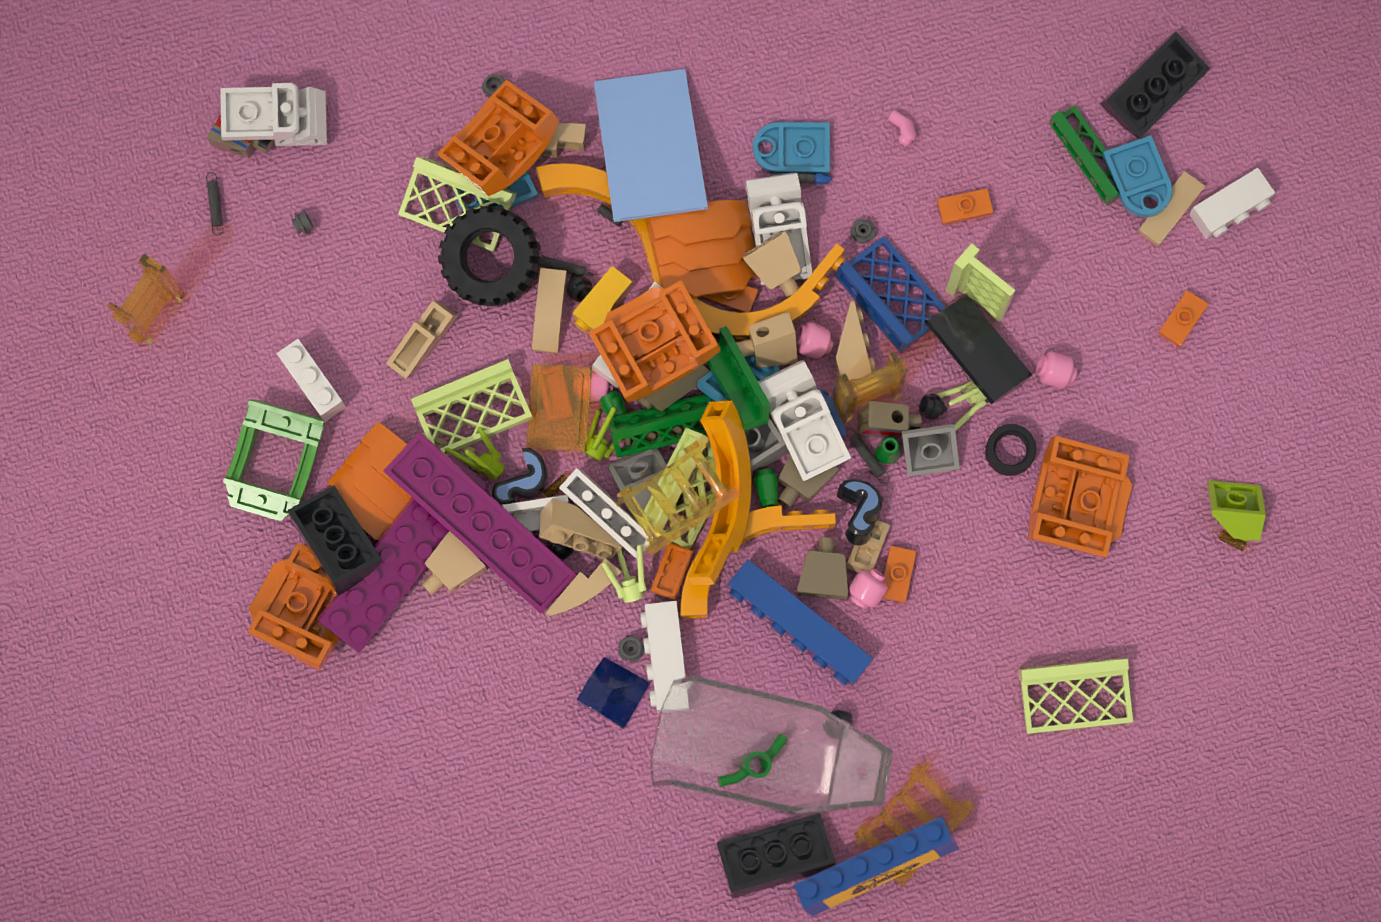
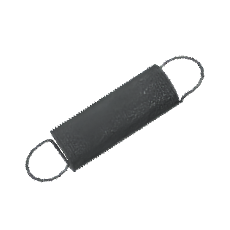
M602 203L595 210L616 226H619V228L620 224L623 223L622 221L614 222L612 210Z

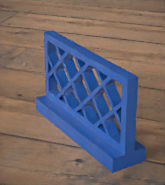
M885 236L850 262H845L841 265L835 275L837 280L901 354L930 331L927 325L924 327V323L931 319L925 317L926 306L936 307L939 312L946 308ZM883 246L889 253V261L875 259V250ZM859 262L869 263L870 274H860L854 266ZM874 264L888 266V276H873ZM892 267L902 268L906 273L905 280L891 278ZM873 281L887 283L886 294L876 293L872 289ZM891 284L904 285V297L890 295ZM909 286L918 287L922 291V299L908 298ZM889 302H903V314L893 313L889 308ZM908 303L922 305L921 316L907 315ZM906 320L920 322V331L912 335L906 328Z

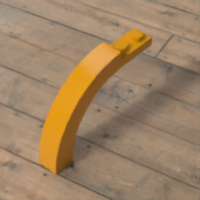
M564 163L536 167L544 198L569 194L582 195L598 199L611 206L607 172L590 166ZM646 218L628 220L641 239L653 283L656 282L661 286L645 222Z
M836 243L805 283L793 295L768 309L748 313L728 312L711 307L697 298H691L713 336L719 337V328L727 326L734 339H750L749 326L788 312L794 324L808 314L821 301L820 296L815 293V290L821 291L828 283L829 278L827 276L832 269L837 271L846 260L843 257L845 249Z
M732 400L709 402L700 420L708 435L714 455L717 494L710 530L687 577L691 585L715 584L729 553L738 552L748 521L751 500L750 457L744 428Z
M782 505L749 512L741 544L770 532L835 528V513L829 514V510H815L813 514L803 515L802 511L787 512V516H782ZM697 556L691 564L684 583L681 599V619L707 618V601L711 584L691 585L687 578Z

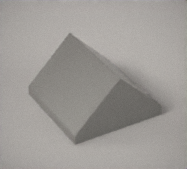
M954 424L902 431L908 477L960 469Z

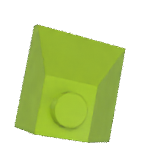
M1208 480L1211 514L1235 539L1260 541L1266 516L1261 485Z

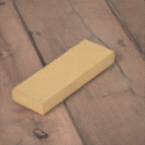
M1184 171L1172 186V196L1164 211L1156 216L1148 217L1137 232L1159 247L1203 191L1205 185Z

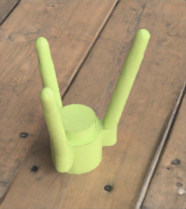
M973 381L937 394L940 398L963 391L964 394L949 401V405L952 406L965 399L971 405L975 403L954 424L955 431L976 411L986 405L985 400L987 398Z
M637 546L638 580L636 576L630 577L622 549L617 552V556L624 579L620 581L621 586L606 562L602 563V567L615 587L618 598H623V601L628 603L643 598V591L647 590L644 582L642 546Z

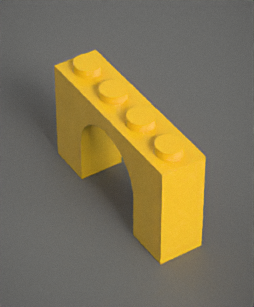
M611 266L574 310V325L586 333L604 324L607 313L616 309L633 289L632 281Z

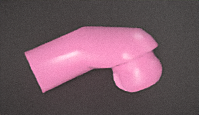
M894 110L889 116L888 121L900 128L901 136L898 138L899 142L904 146H910L912 140L914 141L916 138L914 123Z

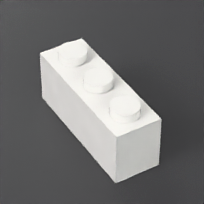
M1256 168L1194 206L1189 215L1206 240L1213 235L1215 238H1218L1229 230L1227 228L1234 222L1239 225L1250 217V212L1255 209L1260 212L1271 204L1270 200L1275 192L1259 168Z
M299 339L277 353L284 366L325 422L346 408Z

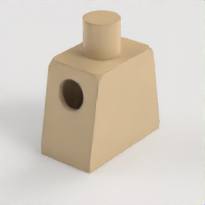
M785 231L777 233L742 255L744 261L770 290L780 285L784 294L788 297L799 289L793 276L800 273L801 268Z
M789 312L750 325V340L736 342L744 357L753 355L755 364L759 368L795 364L798 362L796 334Z
M449 531L425 562V565L432 574L421 585L431 595L443 585L450 593H454L485 573L487 568L468 547Z

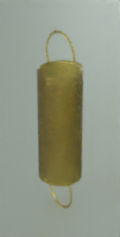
M562 474L543 491V494L547 498L553 497L561 490L559 487L565 482L567 477Z
M1221 531L1219 534V540L1244 552L1247 542L1235 539L1225 531Z

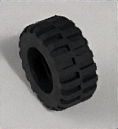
M480 206L478 209L472 208L467 210L463 216L458 215L453 220L454 224L446 228L444 241H440L439 248L442 249L441 255H438V260L442 264L443 270H441L443 278L448 281L450 289L459 294V297L477 305L503 306L511 301L518 300L524 292L530 290L532 287L531 283L538 277L539 273L537 270L538 266L541 265L542 258L539 257V250L541 248L540 243L536 240V234L523 218L504 208ZM486 232H496L506 237L514 251V261L510 271L504 277L495 281H484L477 278L467 265V251L471 242L478 235Z

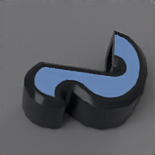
M522 448L529 473L495 483L492 489V497L501 505L517 503L514 498L515 496L527 499L537 497L545 490L548 482L547 468L543 458L537 451L531 448Z
M861 479L845 480L839 485L837 497L853 506H858L848 523L845 536L853 545H864L872 537L875 522L879 518L882 509L883 498L879 490L869 482Z

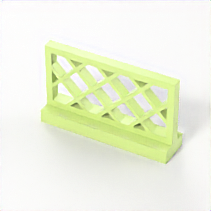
M419 156L416 157L413 167L415 168L398 215L445 232L447 227L444 225L450 224L452 226L454 224L453 220L456 218L451 217L446 204L458 199L464 211L460 216L466 214L467 207L462 197L471 193L476 195L480 206L497 203L509 211L512 203L515 201L517 192L505 188L496 194L488 196L454 168ZM419 174L427 176L433 187L420 192L416 184ZM435 180L440 181L442 183L436 185ZM448 184L453 187L456 197L444 202L438 188ZM458 189H461V190L466 191V192L463 193V194H460V192H459ZM415 190L417 195L412 196V193ZM434 190L440 204L428 209L422 195ZM415 198L419 199L424 212L417 215L407 212L409 202ZM482 198L489 200V202L484 204ZM442 207L448 221L438 224L433 221L430 212ZM426 214L428 220L420 216ZM493 232L494 236L491 244L482 241L479 235L471 243L494 252L501 234Z
M971 243L954 263L945 291L953 297L958 291L968 295L975 304L1000 323L1007 312L1015 290L977 260L980 250Z
M508 359L411 399L425 435L435 444L439 433L451 437L448 446L440 449L445 454L447 453L445 451L446 447L456 451L483 440L477 430L478 427H482L487 436L490 437L533 419ZM509 381L512 382L514 389L510 397L498 393L500 385ZM483 392L491 395L486 407L473 403L477 394ZM495 397L508 401L503 413L490 409ZM458 402L466 405L461 417L449 413L452 405ZM512 403L521 406L525 414L516 418L507 415ZM471 407L483 411L478 423L466 419ZM433 412L442 415L437 427L427 424L424 416ZM488 413L500 417L498 424L492 428L483 425ZM446 417L459 421L454 433L441 429ZM463 423L475 427L472 436L465 438L458 435ZM430 430L435 431L433 436L431 435Z
M688 428L685 429L638 521L641 525L650 528L687 549H691L716 500V467L708 437ZM707 445L708 456L700 459V455ZM710 463L711 473L703 476L701 466ZM693 469H695L696 480L688 483V479ZM712 479L713 486L709 492L705 493L704 482ZM697 486L699 496L691 499L689 489ZM683 492L684 503L676 506V503L681 493ZM700 503L701 509L698 515L693 516L692 506ZM686 510L687 520L679 523L677 513ZM671 516L672 527L663 530L668 518ZM688 526L689 533L685 541H682L680 530Z
M1115 658L1018 669L1026 733L1133 722L1128 678V659ZM1122 675L1123 686L1115 694L1105 684L1111 676ZM1099 677H1105L1102 682L1096 679ZM1089 678L1099 684L1090 697L1078 688L1085 679ZM1071 680H1079L1075 685L1070 682ZM1065 681L1072 689L1062 700L1052 692V689L1058 682ZM1043 683H1052V684L1050 685L1049 688H1047ZM1039 684L1046 690L1037 703L1028 697L1027 685ZM1102 688L1113 696V699L1105 709L1093 700ZM1075 691L1087 699L1078 712L1066 703ZM1049 693L1061 702L1052 714L1040 706ZM1122 693H1124V700L1119 697ZM1118 700L1125 705L1126 717L1115 718L1107 711ZM1029 701L1034 705V707L1031 710L1029 706ZM1090 702L1102 711L1094 721H1088L1081 715ZM1064 705L1076 714L1066 724H1062L1054 718ZM1038 708L1049 718L1043 726L1032 727L1031 716ZM1105 714H1106L1109 718H1111V719H1103V720H1101V719L1104 717ZM1078 717L1084 721L1074 723L1078 719ZM1053 720L1057 725H1049V723Z

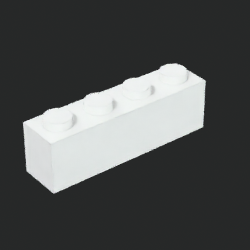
M576 468L559 487L636 559L638 545L642 546L644 557L658 541L650 531L638 523V520L631 516L626 509L582 469Z
M677 601L645 604V612H640L642 628L648 629L649 637L643 638L645 654L651 655L652 663L646 665L648 681L654 680L655 691H649L651 707L657 706V713L689 710Z

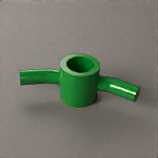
M779 734L771 747L765 752L754 751L745 753L740 759L737 772L717 777L719 787L739 783L747 777L763 778L767 776L772 767L771 760L779 754L788 738ZM754 756L761 762V768L757 773L750 769V761L753 760Z

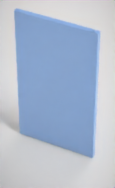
M685 69L594 81L614 222L707 210L708 205Z

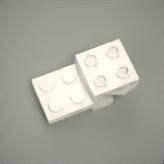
M272 83V87L220 88L222 140L274 139L275 146L327 145L325 91L313 87L299 90L297 85L293 83Z
M794 172L745 180L755 246H758L777 233L785 231L801 268V272L793 276L794 280L809 278L812 274L806 230L804 204L801 203V188L798 174Z
M803 360L758 381L770 403L769 413L803 481L851 459L820 390L817 389L813 376Z

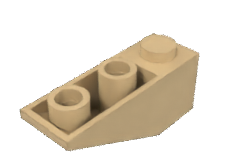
M855 301L850 302L835 359L840 388L870 382L872 373L876 372L874 360L872 357L868 358L866 348H870L867 333H862L860 326L861 323H864L861 308L856 309Z
M552 498L541 510L540 538L573 548L576 551L597 556L600 559L606 558L609 561L622 548V545L575 505Z

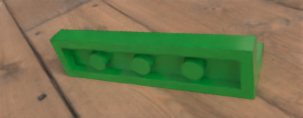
M1073 106L1064 113L1058 111L1053 114L1049 125L1104 204L1108 206L1119 199V193L1108 179L1111 178L1108 169L1106 172H1103L1094 157L1103 159L1102 154L1107 150L1077 107ZM1071 115L1079 123L1077 131L1072 128L1066 119ZM1079 137L1088 138L1092 141V152L1088 151Z
M727 326L719 328V342L717 344L721 350L708 360L707 364L727 401H733L744 431L767 424L769 422L770 403Z
M703 394L676 401L662 412L651 407L650 410L643 409L613 417L608 427L612 436L616 457L620 458L679 443L685 429L682 433L673 434L670 431L676 425H682L708 436L704 427L699 428L695 425L701 420L709 402H712L711 398ZM656 431L660 433L655 440L649 441L645 439L648 432ZM628 437L634 439L631 446L620 448L618 440Z

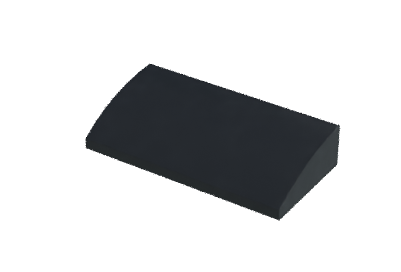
M1174 32L1146 57L1100 105L1119 124L1139 139L1210 68L1177 32Z
M968 295L957 300L926 323L991 404L1021 387L1032 376L1031 372Z
M335 486L287 510L292 523L338 596L357 585L382 563L381 557Z
M820 813L716 842L732 899L813 876L836 865Z

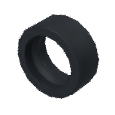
M1005 424L998 427L990 435L985 447V457L989 466L997 473L1005 476H1016L1025 472L1031 466L1036 455V442L1033 435L1025 427L1017 424ZM1006 435H1014L1024 442L1026 455L1020 463L1007 465L998 459L995 453V446L1000 438Z

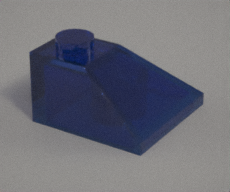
M604 657L587 680L577 698V703L618 727L625 729L648 689L650 682Z

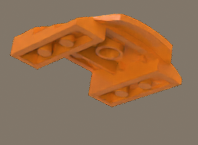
M505 80L490 98L486 100L472 120L437 153V156L467 178L475 187L490 196L510 186L537 161L553 137L559 119L547 107L508 80Z
M746 201L707 202V210L645 219L661 287L667 288L681 280L689 295L697 298L718 293L743 291L749 280L760 279L742 258L743 254L755 248L750 229L752 223Z
M681 280L667 288L653 286L630 302L608 312L604 324L588 332L627 402L643 398L671 385L699 368L721 350Z
M377 422L370 429L357 448L327 482L331 487H336L361 528L376 541L382 537L412 498L383 472L387 465L407 444L380 422Z
M1059 436L1051 437L1042 460L1034 490L1029 518L1028 539L1107 558L1110 544L1122 536L1125 513L1133 486L1126 474L1130 455Z
M297 542L288 559L273 564L264 583L249 606L253 622L247 633L320 671L334 651L340 638L319 623L317 619L337 593L308 547Z

